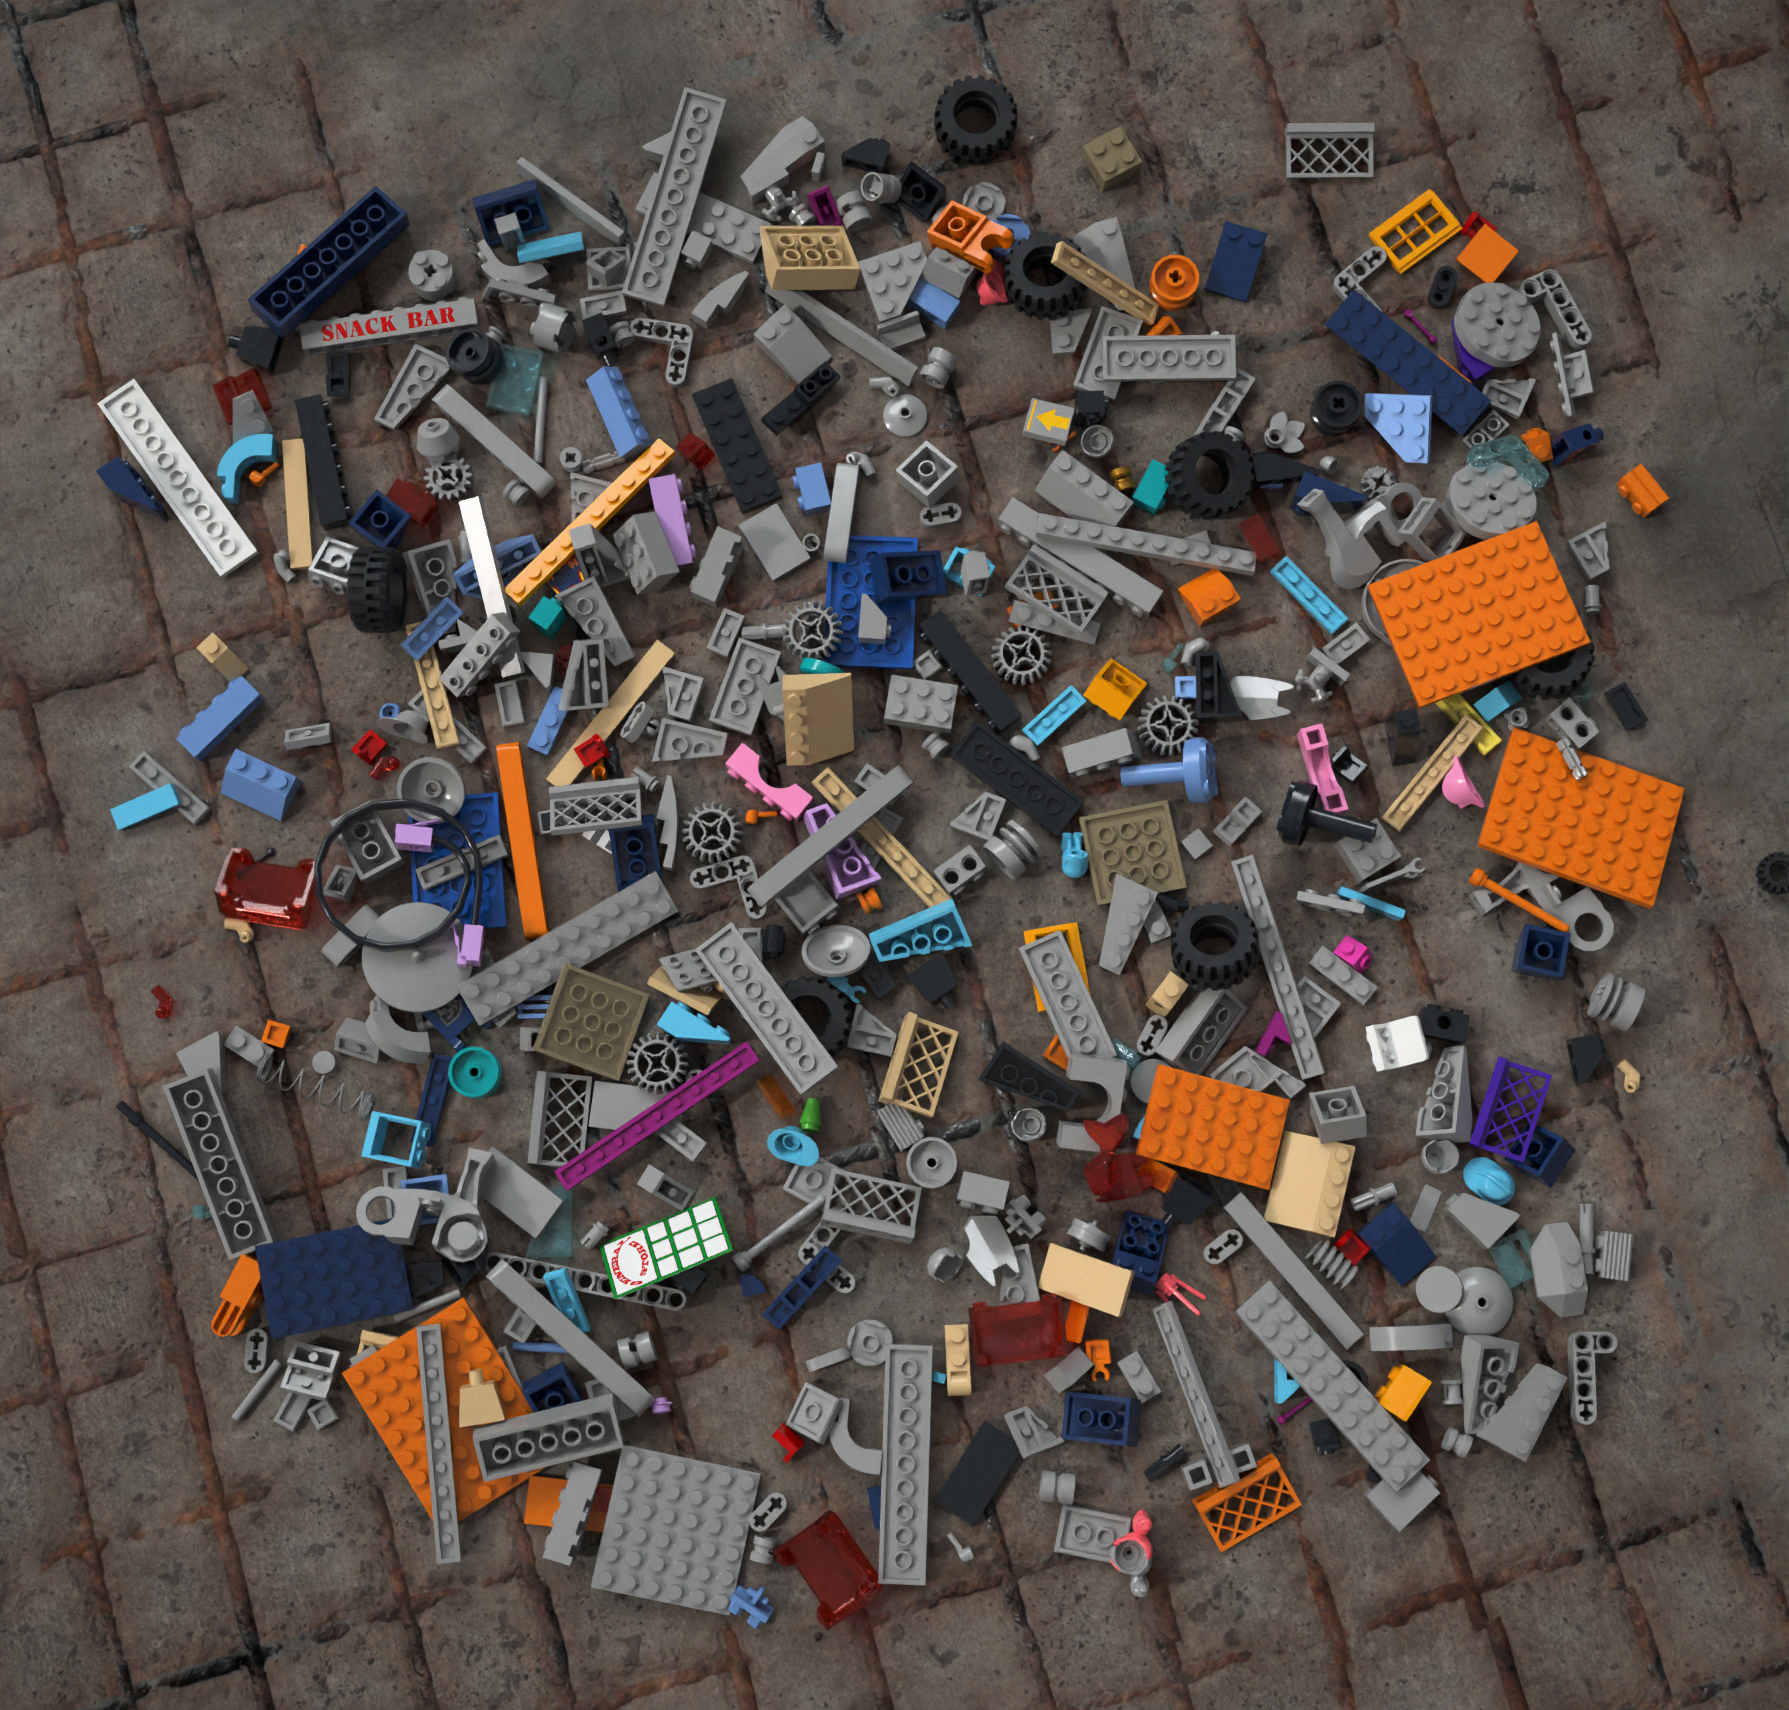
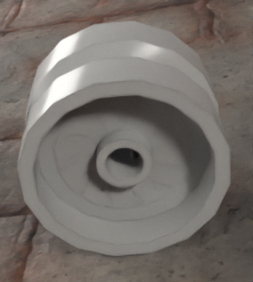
M928 1137L919 1140L911 1147L907 1155L906 1167L908 1175L914 1183L922 1188L936 1189L943 1187L952 1179L956 1172L957 1158L955 1151L949 1143L941 1138ZM931 1158L935 1159L936 1165L934 1167L927 1165V1161Z

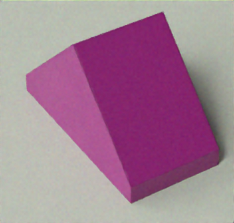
M828 185L808 194L809 208L815 214L819 226L843 225Z

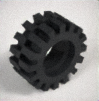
M1774 852L1759 862L1760 864L1756 868L1758 870L1756 877L1759 878L1757 882L1763 885L1762 889L1764 891L1767 889L1770 894L1776 893V895H1780L1789 891V854L1785 855V852ZM1780 865L1785 869L1786 878L1784 881L1778 882L1771 877L1770 869L1772 866Z

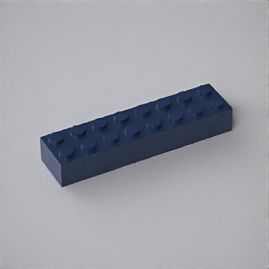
M377 186L373 187L248 298L252 312L284 339L409 227L407 213Z
M1355 290L1349 294L1325 324L1328 329L1410 395H1433L1432 413L1462 437L1492 402L1485 394Z

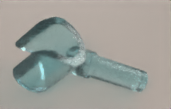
M1180 642L1170 656L1162 663V667L1168 673L1178 665L1174 659L1183 647V644Z
M193 1205L194 1217L213 1218L211 1212H206V1205Z

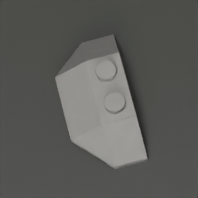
M1568 1222L1545 1224L1529 1250L1537 1298L1554 1311L1558 1317L1582 1315L1584 1313L1588 1288L1580 1243Z

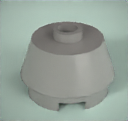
M442 418L430 419L422 423L418 428L416 448L421 455L427 457L428 461L446 460V455L451 452L455 454L458 452L460 436L447 420Z

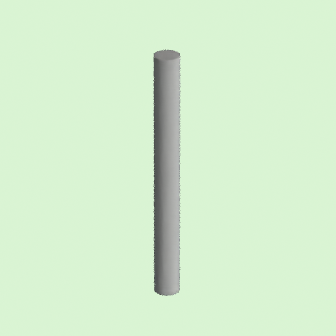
M546 377L539 378L534 461L537 464H542L548 389V378Z

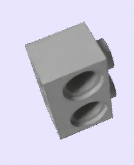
M1568 698L1544 719L1561 739L1568 738L1572 744L1571 748H1574L1576 751L1600 732L1597 729L1596 722L1590 717L1587 718L1582 712L1580 704L1575 700L1572 701L1571 698ZM1567 711L1570 714V720L1564 719L1561 712ZM1577 728H1582L1585 731V737L1577 734Z
M968 845L933 871V875L949 895L952 893L958 895L966 889L965 884L970 880L976 882L985 875L983 871L986 869V865L972 846ZM968 860L976 863V868L972 871L964 868L963 864ZM953 873L958 877V881L954 884H949L945 880L946 875Z

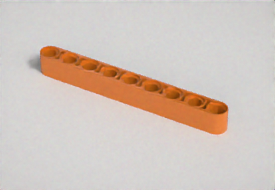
M518 741L496 745L524 936L526 941L545 935L549 932L524 763L520 742Z

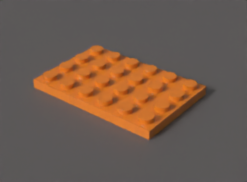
M1158 1064L1136 1155L1269 1190L1290 1100Z

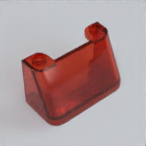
M229 847L214 890L219 912L227 918L293 929H306L310 921L316 891L315 861L309 858L300 860L297 868L254 861L250 851L245 848Z
M1056 1294L1042 1295V1300L1036 1302L992 1307L986 1306V1302L972 1303V1307L968 1308L974 1367L1066 1357L1069 1354L1062 1297L1056 1298Z
M831 1510L820 1515L773 1550L777 1561L785 1567L795 1565L821 1603L817 1607V1619L826 1630H829L867 1605L883 1588V1584H878V1573L838 1515Z

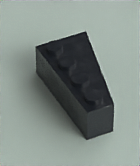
M1005 1041L1002 1042L978 1079L979 1081L1067 1112L1081 1093V1091Z

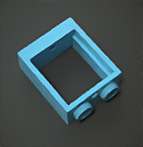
M372 1111L361 1156L421 1169V1165L426 1157V1144L431 1136V1124ZM389 1121L417 1127L409 1160L381 1155Z

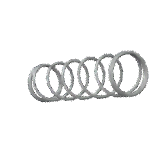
M267 1054L260 1063L256 1076L258 1082L268 1083L280 1071L279 1085L282 1091L292 1088L300 1078L299 1092L303 1099L310 1097L320 1085L319 1100L322 1106L332 1103L340 1093L339 1107L343 1114L350 1112L359 1102L360 1098L359 1120L364 1121L370 1113L375 1098L374 1093H368L363 1101L365 1090H363L354 1105L344 1112L342 1111L341 1102L345 1083H342L340 1089L330 1102L323 1104L321 1092L325 1075L322 1076L315 1089L308 1096L304 1097L301 1092V1084L305 1068H302L297 1079L289 1088L283 1089L281 1076L285 1060L282 1061L271 1079L266 1082L264 1080L270 1071L273 1056ZM267 1060H268L266 1069H265L263 1075L261 1076L262 1071H263V1068H264V1066H265V1064H266V1062H267Z

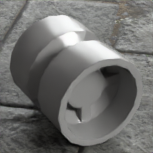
M870 172L862 179L861 193L866 200L890 204L897 201L900 197L901 183L894 175Z
M860 191L848 192L836 200V207L840 216H844L842 220L848 232L860 231L872 223L873 218L869 209L864 207L865 201Z
M934 347L927 358L929 363L924 364L919 377L925 383L935 388L943 389L949 380L948 373L953 372L958 359L947 350Z
M649 1331L636 1334L635 1339L626 1337L617 1340L620 1357L626 1370L638 1366L641 1361L646 1364L657 1360L656 1349Z
M1042 1470L1039 1501L1053 1502L1057 1499L1061 1504L1072 1505L1075 1491V1474L1062 1473L1060 1476H1057L1054 1471Z

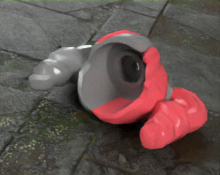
M1141 1509L1133 1519L1132 1526L1134 1532L1128 1533L1113 1542L1114 1546L1110 1550V1561L1118 1571L1131 1575L1129 1587L1134 1596L1145 1597L1148 1595L1150 1588L1149 1580L1145 1574L1148 1573L1152 1566L1153 1555L1152 1544L1146 1535L1152 1528V1521L1147 1512Z

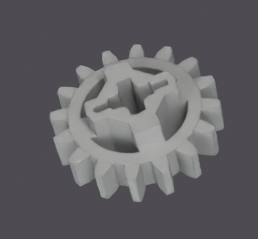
M454 454L452 458L446 455V460L436 463L430 461L429 463L432 467L431 469L425 468V472L429 476H425L424 480L428 483L426 485L428 491L432 490L431 494L433 497L439 495V499L442 502L447 497L448 501L452 502L453 497L456 496L460 500L461 493L468 494L465 488L472 487L471 482L468 480L473 479V475L468 473L471 471L469 465H465L466 461L464 458L458 461L457 454ZM461 472L463 473L462 482L459 481ZM435 474H438V479L436 480V484H435V482H434ZM444 475H445V476H448V477H452L453 480H454V482H453L451 479H450V480H449L448 478L445 479Z

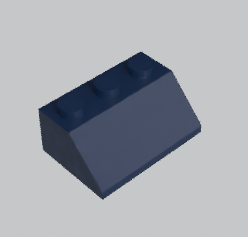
M535 179L472 198L485 241L489 247L502 243L495 219L512 213H516L523 236L550 229Z

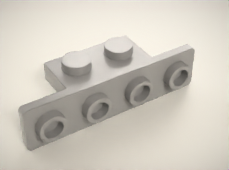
M1556 332L1552 333L1553 340L1550 341L1553 354L1556 353L1557 357L1554 366L1557 375L1560 374L1561 382L1558 383L1559 392L1561 395H1564L1565 403H1562V409L1565 416L1575 421L1577 418L1573 400L1595 394L1586 350L1565 355L1561 336Z

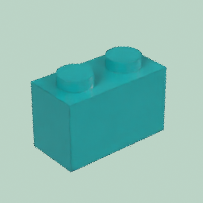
M1152 459L1132 497L1133 505L1155 515L1157 509H1163L1167 498L1164 496L1169 488V483H1165V475H1168V471L1165 470L1166 465Z
M543 596L528 618L534 629L553 641L568 618L561 602L553 597L548 599Z

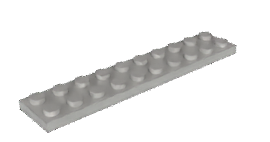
M684 87L622 295L665 307L727 99Z
M654 871L456 985L480 1026L558 981L564 963L581 968L676 913L678 909L657 872Z
M1270 1280L1235 1311V1314L1394 1492H1397L1430 1461Z
M886 1344L878 1584L926 1585L933 1345Z

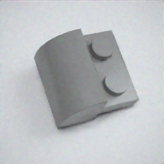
M294 1341L287 1361L288 1367L280 1386L281 1391L327 1401L332 1384L335 1383L341 1357L340 1352Z

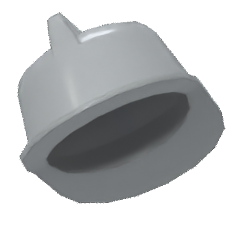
M405 710L395 718L381 717L377 720L378 727L388 734L410 739L421 744H425L428 741L425 732L429 724V718L416 711Z

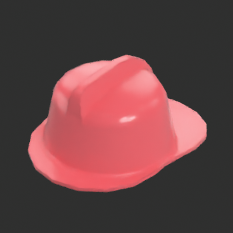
M992 259L994 264L993 270L989 274L984 273L976 283L981 305H994L998 302L1006 303L1008 301V294L1005 293L1004 268L995 259Z

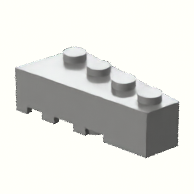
M578 1460L573 1465H569L565 1477L568 1479L566 1488H562L558 1501L561 1503L558 1511H555L551 1525L553 1527L545 1541L544 1548L546 1549L543 1558L569 1566L576 1561L604 1468Z

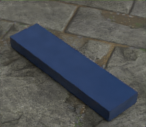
M436 1053L432 1055L416 1117L418 1121L431 1124V1136L426 1146L434 1148L450 1086L448 1070L453 1058ZM414 1126L410 1140L411 1143H413L417 1128L416 1126Z

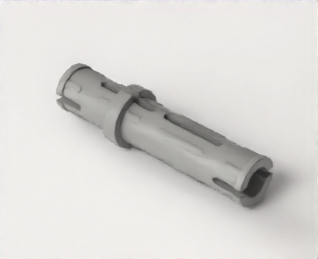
M1579 1204V1243L1586 1275H1594L1593 1254H1596V1249L1593 1248L1595 1205Z

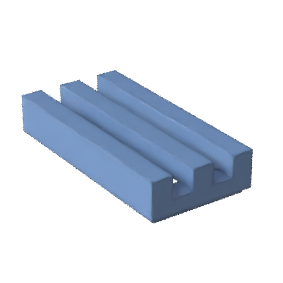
M532 995L524 1001H550L552 995ZM522 1001L517 1005V1019H544L546 1013L523 1014V1010L547 1009L549 1004L523 1005Z

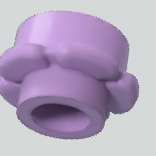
M666 1397L656 1398L649 1407L652 1408V1414L670 1413L672 1402H668Z

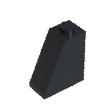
M1417 709L1396 711L1384 723L1392 767L1415 763L1421 731Z

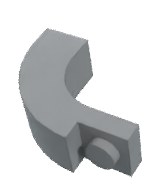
M485 240L477 243L480 250L477 255L483 263L481 268L489 281L491 278H502L507 283H522L534 290L540 289L551 282L549 274L539 259L529 261L520 266H508L501 263L495 257Z
M376 995L374 1000L370 1002V1015L365 1022L372 1041L380 1050L394 1059L407 1063L424 1064L431 1053L428 1032H411L399 1027L391 1018L389 1005Z
M1451 1324L1369 1327L1371 1351L1424 1350L1453 1347Z
M841 1397L840 1399L843 1400V1403L837 1414L838 1421H834L829 1432L832 1446L838 1456L853 1469L863 1473L880 1475L882 1449L866 1448L860 1446L852 1439L848 1431L850 1398Z

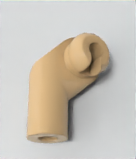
M234 918L225 919L224 928L237 930L241 942L248 943L253 940L254 931L248 921Z
M1623 1059L1617 1067L1625 1074V1090L1628 1093H1634L1638 1091L1640 1086V1074L1626 1059Z

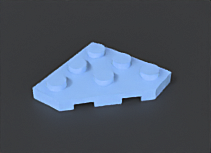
M1366 393L1365 417L1399 456L1409 463L1430 462L1433 395Z

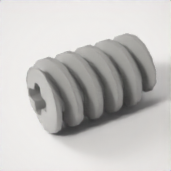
M1328 1239L1323 1242L1319 1241L1305 1258L1315 1257L1312 1265L1321 1263L1319 1271L1322 1272L1327 1269L1326 1278L1335 1276L1333 1284L1336 1285L1341 1282V1290L1355 1276L1358 1267L1354 1265L1349 1268L1351 1260L1346 1259L1342 1261L1344 1258L1342 1252L1335 1255L1337 1247L1329 1248L1330 1241Z

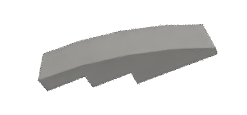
M1237 367L1236 379L1227 382L1194 435L1205 431L1223 432L1256 378Z
M667 775L656 819L659 823L664 824L660 838L661 846L667 847L663 868L673 872L678 850L679 815L674 781L672 776Z

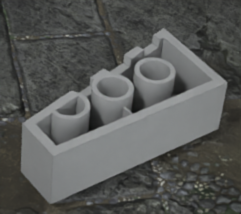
M1536 1363L1520 1382L1518 1389L1504 1401L1503 1407L1497 1414H1493L1488 1420L1487 1426L1483 1430L1481 1429L1476 1436L1507 1454L1526 1462L1568 1377L1548 1366Z

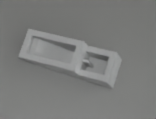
M744 271L732 276L710 291L692 311L693 321L708 330L719 312L727 316L749 284V273Z

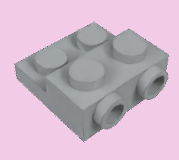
M326 536L308 569L309 580L316 587L322 588L324 585L331 587L339 595L348 593L347 574L350 568L349 563L353 558V553L359 547Z

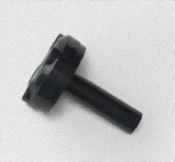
M1305 780L1291 781L1277 824L1278 835L1283 843L1301 846L1309 827L1373 843L1378 824L1317 808L1315 805L1318 786Z

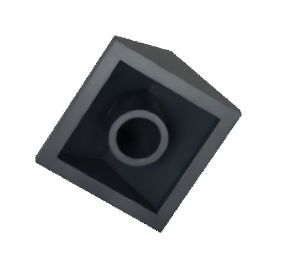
M910 162L900 180L901 194L896 202L922 222L927 223L946 200V187L915 163Z

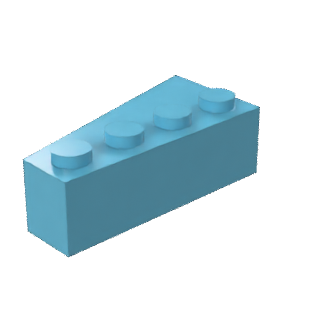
M952 898L869 933L871 944L879 962L909 957V955L920 953L921 955L928 954L931 951L951 950L954 947L972 946Z

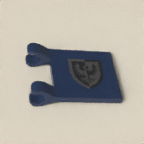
M461 994L440 1009L422 1013L457 1053L466 1048L464 1043L456 1036L469 1026L475 1018ZM492 1019L482 1024L486 1030L493 1026Z

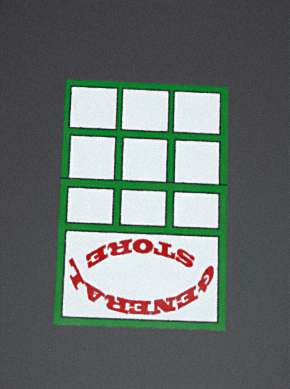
M715 1197L599 1245L614 1300L733 1251Z

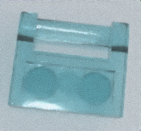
M1526 1228L1520 1229L1495 1242L1489 1248L1494 1261L1510 1288L1533 1277L1532 1269L1527 1270L1513 1244L1514 1241L1519 1239L1531 1262L1529 1250L1532 1244L1527 1237L1528 1232Z

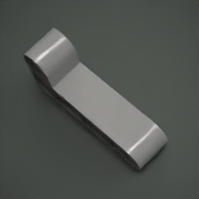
M1548 269L1526 279L1522 283L1518 292L1524 294L1531 304L1542 299L1568 348L1573 352L1582 351L1590 342L1592 333L1559 273ZM1544 280H1549L1552 285H1547ZM1524 289L1531 290L1533 295L1527 294ZM1554 299H1560L1563 304L1556 303ZM1564 317L1571 318L1573 323H1568Z
M1577 1331L1568 1337L1570 1415L1576 1423L1589 1425L1596 1420L1595 1353H1611L1616 1349L1618 1344L1617 1338L1610 1332ZM1579 1336L1585 1339V1345L1581 1349L1576 1344ZM1603 1336L1607 1337L1609 1342L1605 1349L1600 1346V1339ZM1580 1360H1584L1586 1363V1369L1583 1372H1580L1577 1368V1363ZM1582 1383L1587 1387V1392L1584 1396L1578 1393V1387ZM1578 1400L1587 1401L1588 1403H1579ZM1587 1411V1415L1583 1417L1579 1415L1580 1412Z

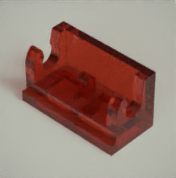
M1258 513L1238 524L1260 563L1265 564L1270 558H1277L1281 555L1280 550Z

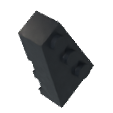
M1218 651L1195 652L1196 707L1199 724L1244 722Z

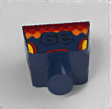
M1588 423L1562 432L1551 443L1552 461L1555 467L1589 453L1599 444V441L1604 439L1602 429H1593L1592 425Z
M574 554L545 582V585L554 595L585 581L576 555Z

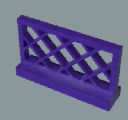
M1498 1056L1469 1146L1524 1163L1552 1075L1507 1061V1059ZM1510 1067L1520 1070L1523 1079L1511 1084L1507 1076ZM1524 1072L1529 1073V1074H1532V1075L1526 1077V1075H1525ZM1535 1076L1546 1079L1543 1088L1536 1091L1533 1090L1528 1081ZM1505 1081H1507L1509 1086L1503 1088ZM1526 1082L1531 1093L1519 1099L1514 1086ZM1511 1088L1516 1100L1504 1105L1500 1098L1501 1093ZM1542 1092L1540 1099H1538L1536 1094ZM1533 1096L1538 1104L1537 1108L1527 1113L1521 1101ZM1499 1102L1502 1107L1496 1110ZM1518 1103L1524 1115L1512 1120L1506 1108ZM1504 1110L1509 1122L1497 1127L1493 1120L1494 1114ZM1534 1114L1533 1120L1531 1121L1529 1116ZM1526 1118L1530 1124V1129L1520 1135L1514 1123ZM1491 1123H1492V1125L1494 1126L1495 1129L1489 1131L1490 1126H1491ZM1512 1125L1517 1137L1505 1142L1499 1130ZM1497 1132L1502 1144L1496 1147L1485 1145L1487 1136ZM1527 1135L1526 1141L1524 1143L1522 1137ZM1519 1139L1523 1146L1521 1156L1512 1154L1507 1144ZM1504 1146L1506 1151L1500 1150L1499 1148Z

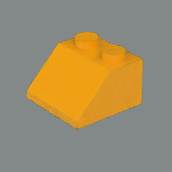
M1111 658L1094 677L1083 696L1088 698L1092 704L1101 707L1111 717L1117 718L1120 721L1148 683Z
M1399 1364L1398 1367L1394 1366L1388 1374L1390 1380L1386 1386L1382 1385L1378 1389L1375 1397L1389 1414L1398 1420L1406 1422L1432 1382L1407 1366Z

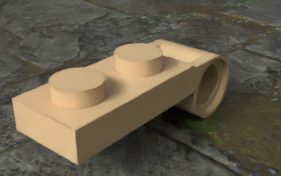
M968 1324L945 1325L948 1396L971 1395Z

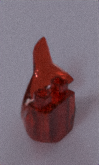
M1119 1114L1106 1123L1083 1120L1085 1130L1100 1147L1099 1153L1083 1167L1091 1192L1094 1196L1099 1195L1101 1197L1096 1199L1097 1202L1108 1203L1125 1200L1144 1192V1189L1155 1184L1151 1172L1139 1176L1137 1167L1148 1164L1146 1157L1136 1155V1153L1114 1154L1128 1132L1129 1118L1127 1114Z

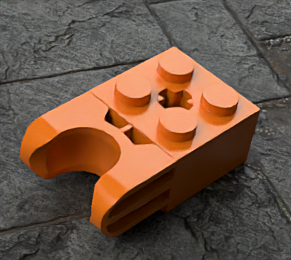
M951 201L927 231L932 249L935 250L938 247L987 274L994 268L992 256L987 251L995 247L1008 249L1015 242L1014 236L1009 229L988 220L987 216L955 201Z
M241 1254L219 1297L223 1298V1301L211 1323V1328L216 1335L225 1337L242 1333L256 1306L259 1307L261 1302L264 1301L257 1256Z

